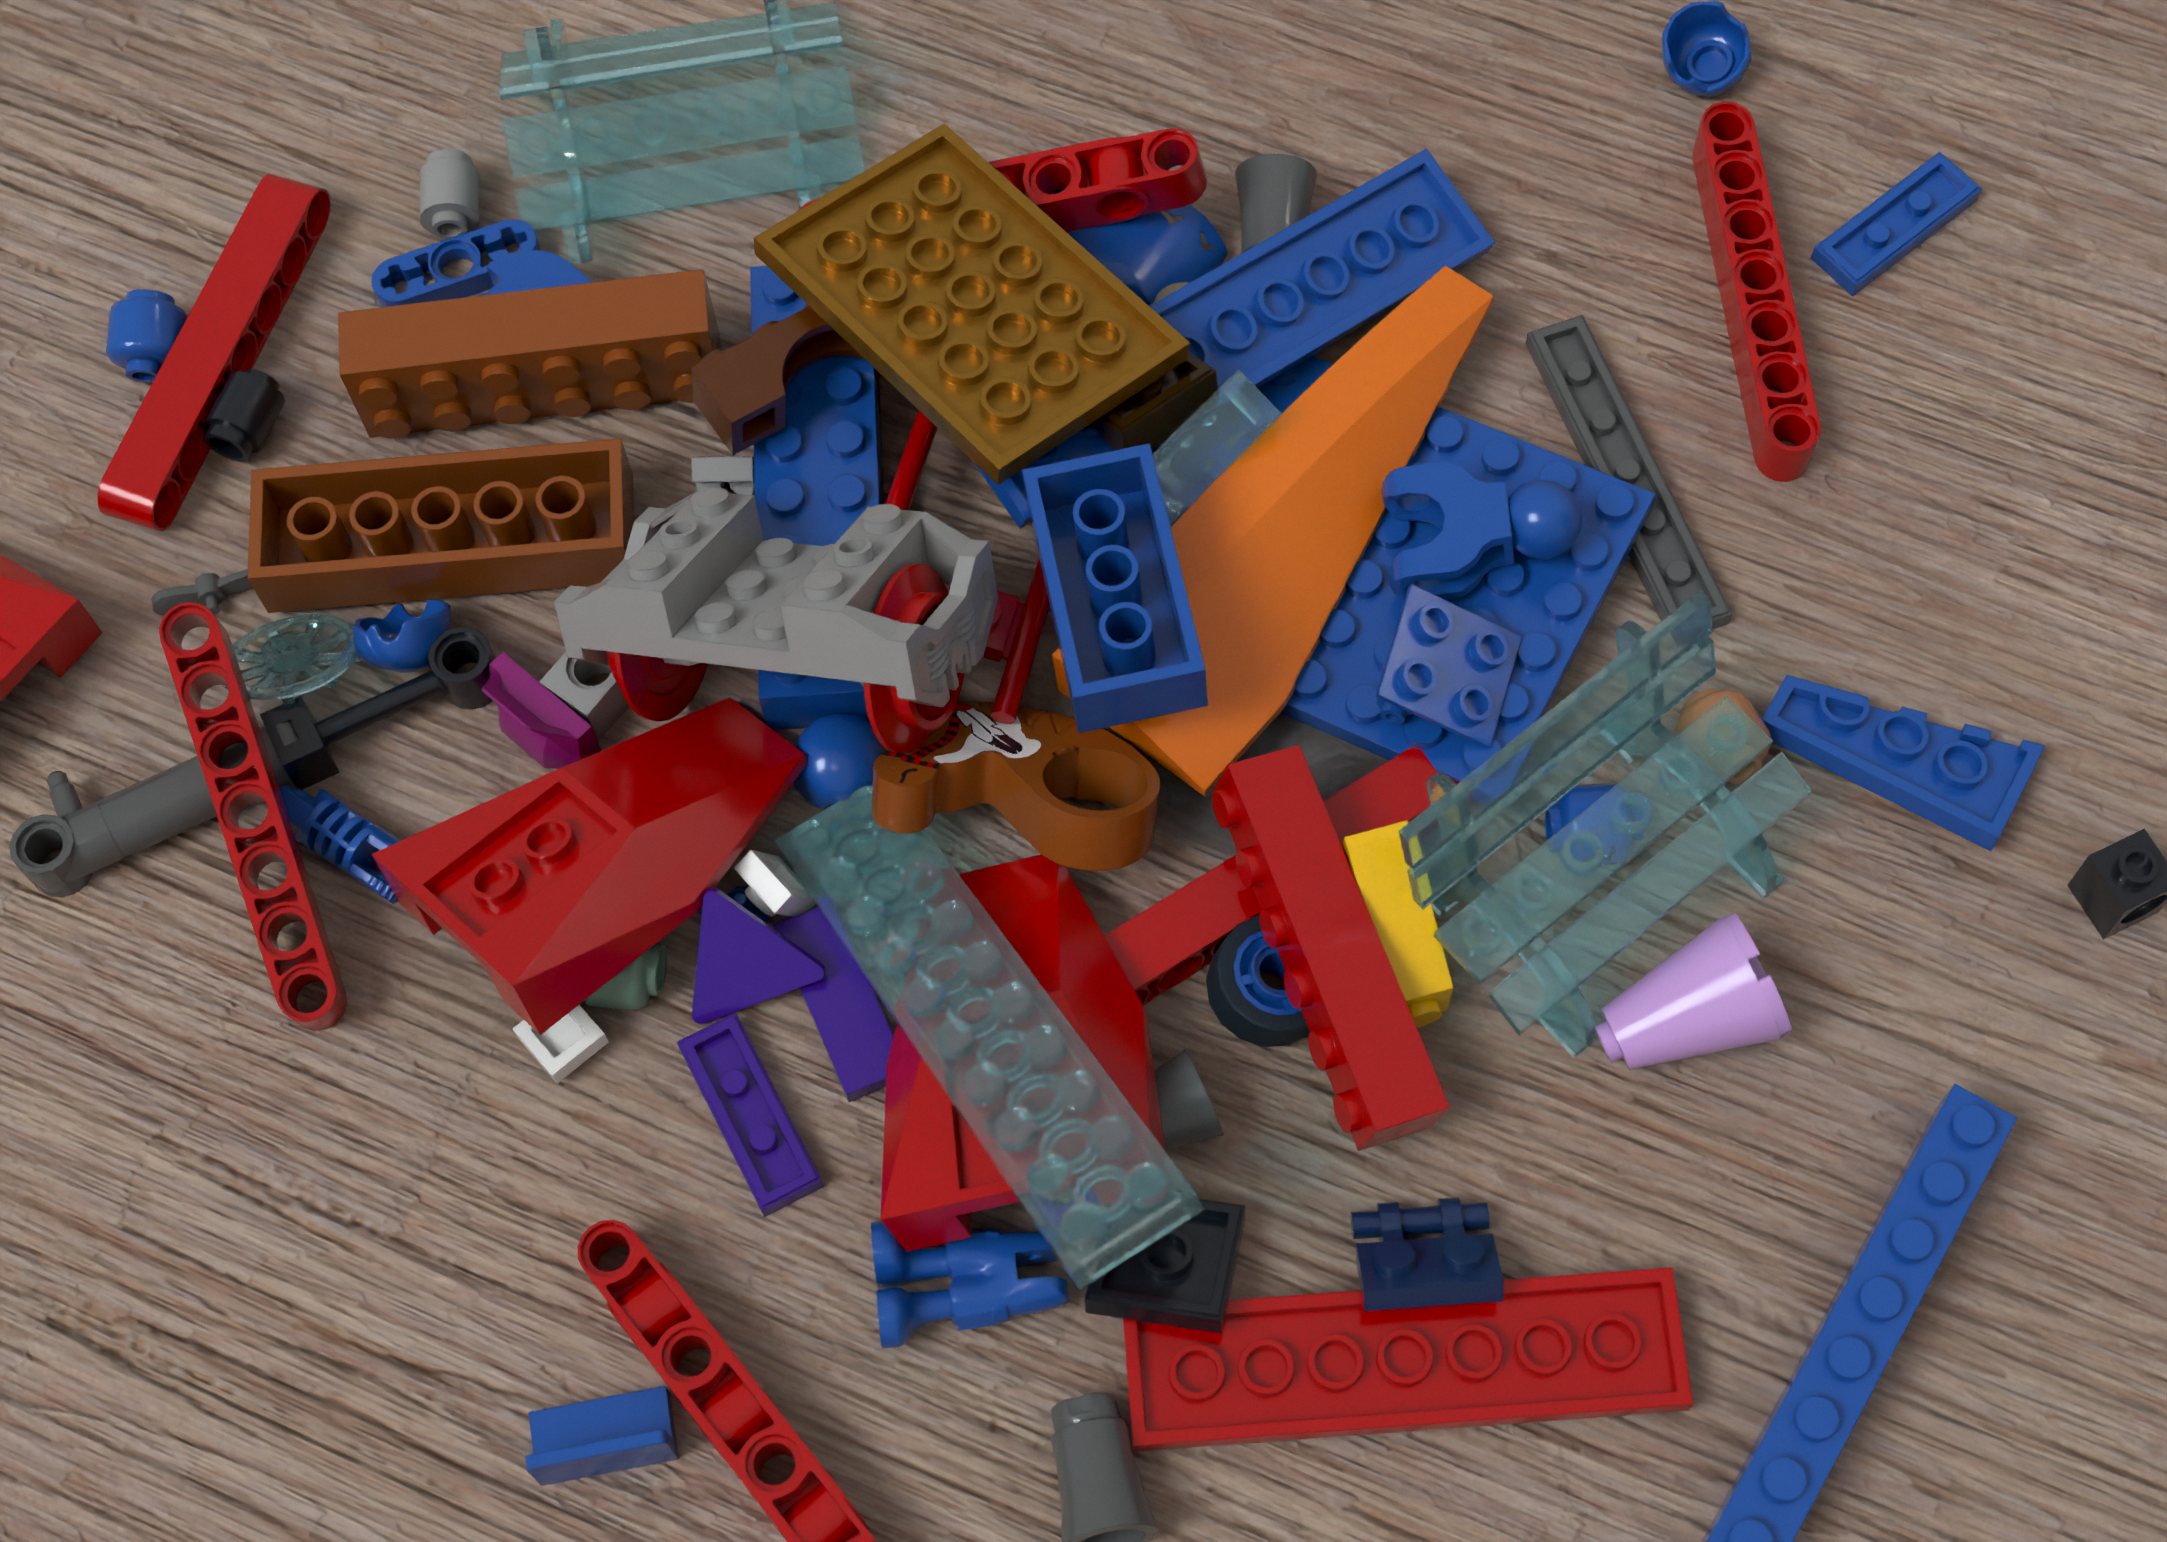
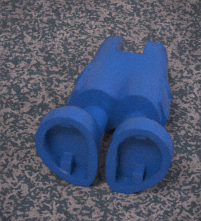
M882 1221L871 1222L874 1269L878 1288L876 1290L878 1321L882 1349L901 1347L909 1340L914 1330L938 1320L952 1318L953 1325L958 1326V1330H967L990 1325L996 1326L1009 1321L1010 1317L1042 1313V1311L1066 1304L1068 1302V1281L1066 1279L1051 1276L1018 1279L1017 1267L1047 1264L1063 1258L1065 1254L1061 1234L1045 1231L1000 1232V1229L983 1227L982 1229H971L972 1238L945 1243L946 1247H926L906 1252ZM939 1277H949L952 1280L950 1289L908 1292L898 1287L915 1281Z

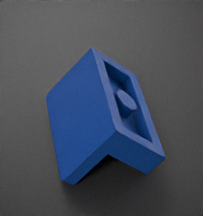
M666 1386L529 1412L533 1454L525 1456L526 1469L541 1486L679 1459L670 1391Z

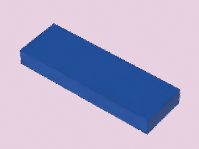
M1938 152L1816 245L1810 259L1853 297L1975 203L1979 198L1982 188L1941 152Z

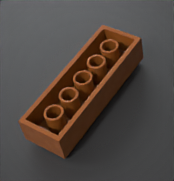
M704 269L338 312L340 377L369 438L381 436L395 439L413 432L438 429L460 431L471 425L496 422L519 424L530 418L555 415L578 417L589 411L613 408L637 410L646 407L648 404L671 401L694 403L691 368L698 365L701 359L708 353L721 349L720 333Z
M622 439L251 470L248 580L268 613L568 588L570 585L591 586L600 583L624 559L634 523L633 473Z

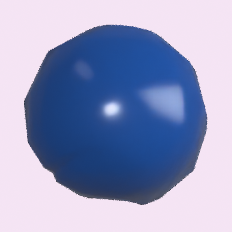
M1703 1L1689 3L1672 14L1662 33V59L1666 72L1676 85L1695 96L1712 97L1724 94L1741 82L1752 61L1750 37L1748 36L1746 25L1733 17L1721 2Z
M430 599L426 603L422 615L413 616L406 611L401 603L394 605L384 619L374 617L357 619L353 630V644L359 656L368 664L379 669L399 673L420 672L430 667L428 660L430 646L436 642L440 634L451 629L450 604L438 599Z
M833 713L812 721L799 736L796 743V748L806 755L808 761L805 768L793 782L795 789L808 802L820 809L836 804L849 805L855 808L862 804L864 800L872 796L874 761L886 748L879 743L869 720L864 716L855 714Z

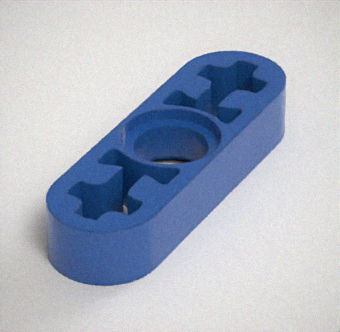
M508 219L385 260L375 269L372 275V288L381 307L469 297L494 287L480 253L487 251L492 262L508 254L506 246L517 243L520 251L541 250L534 229L528 223L517 219ZM464 258L473 262L470 271L462 277L449 278L442 274L444 266L454 259ZM430 270L434 283L427 285L423 272ZM406 280L408 290L397 294L395 284Z

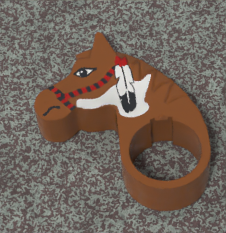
M957 700L951 715L945 723L933 730L926 741L916 750L909 753H894L886 749L874 761L871 814L878 825L895 833L911 834L922 831L930 826L935 814L939 812H956L976 804L988 803L994 806L1040 854L1055 863L1074 869L1106 871L1122 868L1141 859L1147 854L1153 844L1160 792V779L1156 769L1132 745L1107 730L1101 728L1078 733L1075 718L1020 706L1016 721L1013 724H1003L991 717L994 702ZM1074 797L1076 800H1096L1119 807V809L1105 811L1082 809L1069 805L1060 799Z

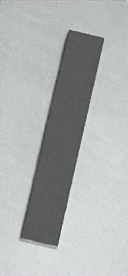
M1580 315L1528 332L1525 344L1584 465L1656 494L1654 506L1628 555L1671 643L1728 625L1732 612L1584 316Z

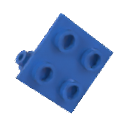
M1413 584L1409 585L1375 696L1378 698L1377 705L1381 708L1380 717L1389 723L1402 724L1405 722L1406 716L1414 714L1489 749L1500 716L1521 636Z

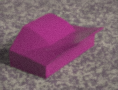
M504 652L500 653L489 664L490 677L482 687V691L497 703L501 731L541 766L559 769L602 751L592 726Z

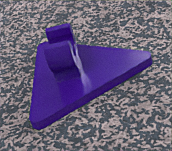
M710 888L705 892L703 896L692 1006V1019L696 1023L704 1024L820 981L824 977L825 966L822 962L719 889Z

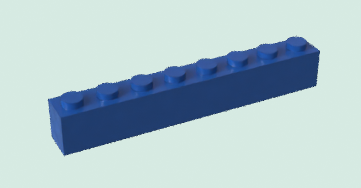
M1955 1083L1936 1107L1701 1542L1794 1541L2017 1117Z

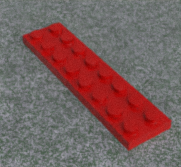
M1673 1267L1504 1280L1503 1301L1364 1311L1361 1290L1229 1300L1222 1334L1123 1319L1133 1452L1689 1411L1693 1406Z

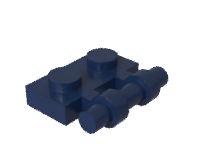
M1459 1197L1440 1198L1437 1200V1206L1399 1208L1398 1202L1377 1203V1210L1350 1213L1353 1239L1379 1237L1380 1241L1356 1243V1266L1364 1311L1503 1301L1504 1280L1493 1233L1465 1235V1231L1489 1229L1487 1202L1461 1204ZM1440 1233L1438 1238L1404 1240L1403 1238L1405 1235Z

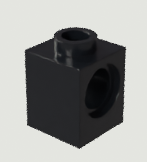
M2144 828L2089 855L2067 886L2101 937L2106 939L2159 913L2167 903V861Z

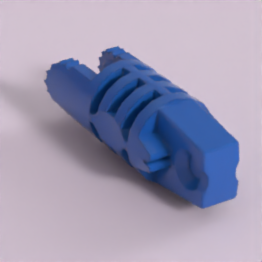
M281 786L280 792L289 820L298 827L294 834L296 840L392 904L397 903L398 899L384 875L374 868L377 863L371 854L401 840L325 790L320 789L314 798L301 789Z

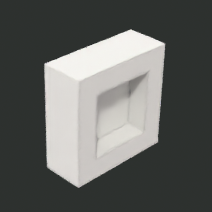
M750 850L734 867L736 872L749 885L745 889L746 896L758 909L773 917L775 914L795 917L809 911L819 901L779 856Z
M580 1005L541 1035L525 1020L512 1028L517 1038L556 1084L609 1043L604 1032Z

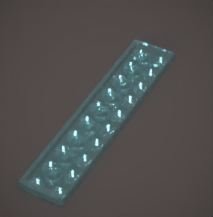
M872 786L859 788L849 799L836 802L775 839V842L787 863L1080 1290L1204 1210L1197 1193L927 831L924 829L911 834H900L881 827L875 822L871 814Z

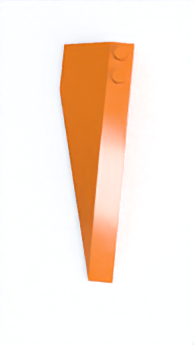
M1445 265L1373 327L1305 390L1171 526L1206 670L1208 706L1110 726L1109 728L1200 794L1206 796L1219 781L1227 764L1237 762L1286 707L1295 690V681L1305 662H1309L1320 641V633L1332 609L1337 608L1346 590V582L1356 563L1362 559L1387 510L1382 499V483L1385 477L1391 471L1405 467L1411 456H1415L1425 436V428L1436 407H1440L1458 364L1463 362L1493 304L1494 295ZM1058 648L1052 654L1058 691L1070 698L1060 648Z

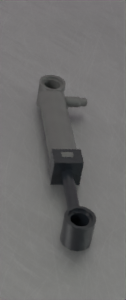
M470 627L448 629L440 634L436 642L430 646L428 660L431 671L319 722L314 718L302 696L260 714L264 726L259 728L279 788L293 782L296 788L303 790L340 773L328 747L329 744L441 693L451 704L460 709L474 710L491 703L493 700L482 691V687L490 677L489 664L496 658L489 641L481 632ZM477 663L471 671L464 674H455L458 668L464 664ZM238 743L227 747L221 754L219 760L220 768L233 769L241 765L247 757L248 745ZM198 756L85 807H82L75 787L69 782L66 773L62 771L52 772L48 775L46 781L50 789L49 796L57 816L43 814L31 817L22 823L12 835L9 846L10 855L16 866L40 892L50 897L60 898L75 894L85 887L94 872L217 817ZM62 848L61 853L56 859L43 864L48 854Z

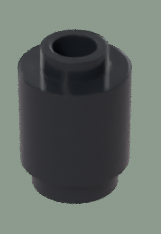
M247 369L245 372H232L204 422L207 432L203 439L207 446L221 456L238 462H246L252 453L259 452L285 404V398L278 390V382L270 375L256 369Z

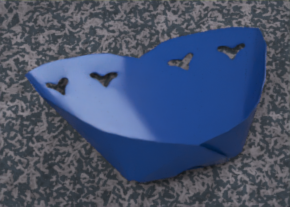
M1192 205L1165 210L1172 217L1180 216L1183 218V220L1177 221L1173 225L1169 224L1168 219L1160 211L1140 215L1127 221L1067 232L1148 306L1154 303L1158 293L1165 287L1180 282L1190 283L1222 265L1227 256L1226 245L1217 230ZM1200 232L1203 233L1206 243L1211 245L1214 251L1202 249Z

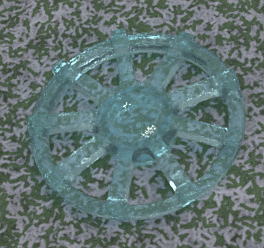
M321 614L298 615L267 623L238 639L233 644L237 661L259 665L241 670L244 682L261 678L251 686L246 685L250 701L282 699L284 705L294 704L295 696L305 694L322 686L330 689L339 684L338 677L354 662H360L361 656H359L353 644V626L334 616ZM307 624L304 632L289 631L281 634L279 632L280 629ZM323 625L338 628V631L332 636L314 645L312 644L324 627ZM264 635L268 636L269 640L263 644L261 652L245 649L247 645ZM347 642L345 650L325 653ZM331 665V666H330L329 668H327L326 670H322V669H320V668L315 667V666ZM300 675H304L309 678L296 683V679ZM283 679V686L271 687L277 681Z

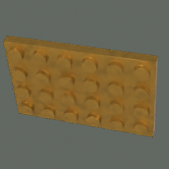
M945 123L754 237L755 255L997 485H1000L1188 359L1190 342Z

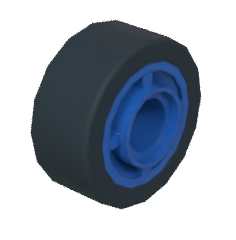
M1259 915L1236 925L1212 957L1206 977L1209 1004L1220 1023L1240 1040L1261 1047L1287 1046L1307 1036L1310 1030L1301 1008L1295 1009L1292 1006L1285 990L1270 988L1260 977V971H1269L1276 974L1284 984L1285 968L1277 948L1269 947L1263 937Z

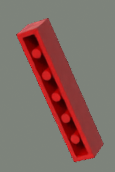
M1300 745L1227 764L1213 790V811L1219 825L1223 829L1228 828L1237 849L1235 861L1239 877L1246 888H1253L1261 908L1259 922L1263 937L1269 947L1277 948L1285 968L1283 980L1287 997L1295 1009L1301 1008L1310 1030L1308 1045L1311 1057L1319 1070H1326L1335 1092L1333 1108L1338 1124L1345 1133H1351L1358 1151L1431 1128L1450 1109Z

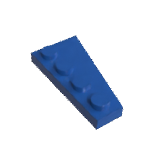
M1786 675L1762 717L1763 722L1769 729L1771 742L1989 851H1992L2045 748V745L2027 740H2022L2021 744L2016 746L1990 739V730L1965 724L1962 730H1957L1926 721L1927 713L1903 706L1900 711L1884 710L1870 706L1866 696Z

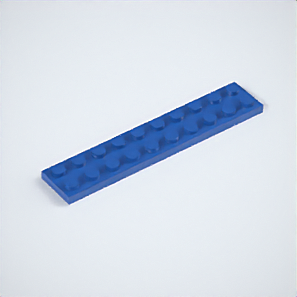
M1428 149L1419 152L1150 305L1157 314L1190 342L1189 352L1216 370L1219 398L1215 408L1154 449L1397 307L1445 265L1456 272L1485 255L1495 244L1494 240ZM1091 423L1024 469L1113 450ZM976 465L1018 527L1021 529L1031 523L1022 470L1000 485H997Z

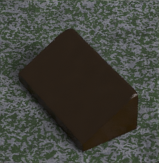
M1189 352L1186 361L1092 424L1113 451L1149 443L1152 450L1215 408L1219 401L1216 370Z

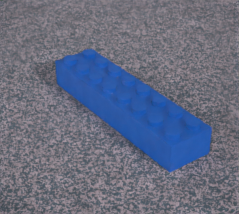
M768 266L750 267L751 334L768 322H780L805 308L807 303ZM834 356L821 359L801 370L790 382L785 393L786 427L754 444L755 501L763 540L786 538L798 544L817 546L835 544L867 507L884 504L879 372L866 359L852 356ZM758 670L759 701L766 725L773 730L807 728L812 721L833 713L855 714L864 716L869 720L864 687L859 682Z

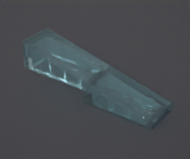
M1239 369L1153 453L1170 525L1282 415Z

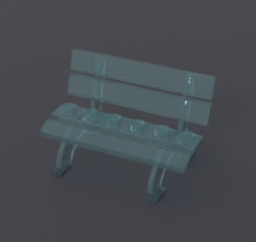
M764 0L766 13L569 44L562 18L550 20V27L545 26L523 30L527 50L504 53L501 56V73L498 88L500 99L505 100L551 92L555 111L502 119L513 178L567 170L569 181L516 189L520 220L528 223L534 230L561 226L568 262L576 264L593 260L594 246L591 221L790 189H796L800 209L807 202L821 198V184L851 180L864 172L859 135L801 144L800 133L857 124L847 65L789 74L786 56L844 47L836 2L789 9L788 0ZM774 58L777 76L575 108L570 107L567 91L569 89ZM783 135H788L789 146L588 178H584L582 167Z
M1702 590L1649 632H1646L1634 621L1625 622L1616 630L1618 656L1458 784L1443 772L1435 773L1426 781L1430 806L1398 831L1405 863L1410 867L1407 873L1413 900L1423 910L1431 904L1432 909L1441 917L1458 902L1466 905L1464 909L1435 931L1434 937L1479 985L1518 954L1525 963L1489 992V998L1518 1036L1539 1021L1573 1058L1592 1044L1596 1035L1592 1012L1579 986L1726 864L1762 899H1765L1777 889L1784 879L1776 872L1773 856L1762 834L1807 798L1812 791L1783 752L1775 756L1732 793L1724 786L1727 781L1768 749L1773 742L1727 695L1676 737L1661 723L1663 715L1716 673L1714 641L1709 637L1713 633L1711 600ZM1616 753L1627 764L1631 763L1638 756L1647 758L1639 767L1492 886L1477 872V866ZM1699 804L1707 812L1703 817L1551 942L1546 944L1542 940L1540 935Z

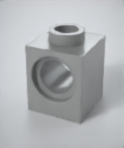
M566 652L539 681L592 726L598 742L629 707L620 685L616 682L610 670V666L568 658ZM609 674V677L601 684L595 686L585 685L587 680L594 675Z

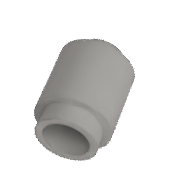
M440 149L430 153L426 158V163L420 170V223L427 231L441 239L447 240L471 232L479 225V172L473 165L472 158L465 152L456 149Z

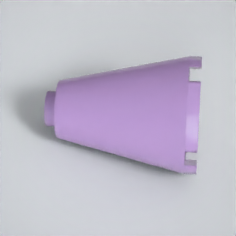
M1735 913L1718 919L1601 1008L1605 1022L1594 1026L1611 1063L1623 1058L1628 1069L1631 1070L1775 1041L1791 1033L1792 1027L1786 1009L1771 975L1766 976L1757 958L1760 953L1744 924Z

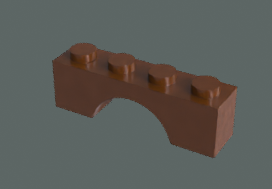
M807 304L803 310L780 322L771 321L762 325L751 337L728 349L714 350L703 357L698 365L691 368L693 401L731 454L735 455L786 427L785 393L793 378L805 367L818 360L834 356L865 358Z

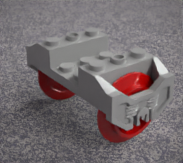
M707 488L698 490L667 508L649 507L633 523L624 559L600 583L588 587L570 585L554 601V606L567 657L597 665L610 666V670L616 682L620 685L628 705L638 716L646 720L662 722L680 714L688 706L699 689L708 664L859 682L864 687L869 722L879 743L891 752L909 753L920 747L932 731L943 725L951 715L960 695L964 674H968L972 670L971 666L976 665L984 656L998 594L990 542L971 539L927 512L900 510L898 506L892 504L867 507L835 544L825 546L793 543L786 538L763 540L754 495L728 493L723 488ZM945 584L950 585L949 593Z

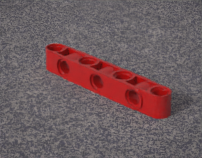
M1179 128L1163 129L1128 137L1105 138L988 162L1066 232L1127 221L1140 215L1185 207L1196 202L1203 195L1207 186V177L1195 138L1189 132ZM1177 165H1184L1177 170L1168 171L1170 168L1175 167ZM1065 188L1062 192L1051 194L1058 189ZM817 199L807 202L799 210L816 201Z
M605 1220L590 1226L581 1236L578 1244V1260L583 1270L606 1300V1307L787 1542H877L868 1531V1525L665 1265L662 1262H657L635 1232L625 1223L616 1220ZM616 1246L629 1248L628 1259L622 1267L607 1272L598 1269L600 1258L606 1250ZM693 1349H705L711 1352L710 1363L702 1373L690 1377L678 1374L680 1360L687 1352ZM785 1454L795 1459L793 1474L787 1481L779 1485H769L761 1481L760 1473L762 1467L769 1458Z

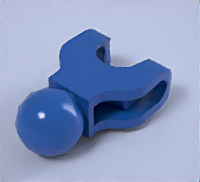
M1438 461L1395 469L1385 477L1382 483V499L1392 516L1401 521L1430 522L1442 530L1432 542L1403 550L1394 558L1389 575L1390 587L1393 593L1402 600H1405L1408 586L1411 584L1444 600L1462 598L1477 587L1484 575L1493 568L1514 565L1513 549L1527 558L1547 560L1564 554L1576 541L1582 527L1583 514L1577 499L1570 490L1557 481L1537 479L1520 485L1508 497L1506 481L1485 483L1475 479L1466 469L1448 461Z

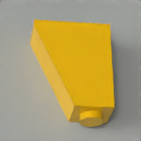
M1406 820L1344 837L1343 851L1417 1028L1428 1025L1438 1020L1442 1016L1443 1011L1448 1010L1453 992V984L1409 822Z

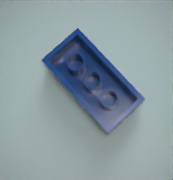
M1150 443L1023 469L1022 473L1029 514L1078 733L1208 706L1206 670Z

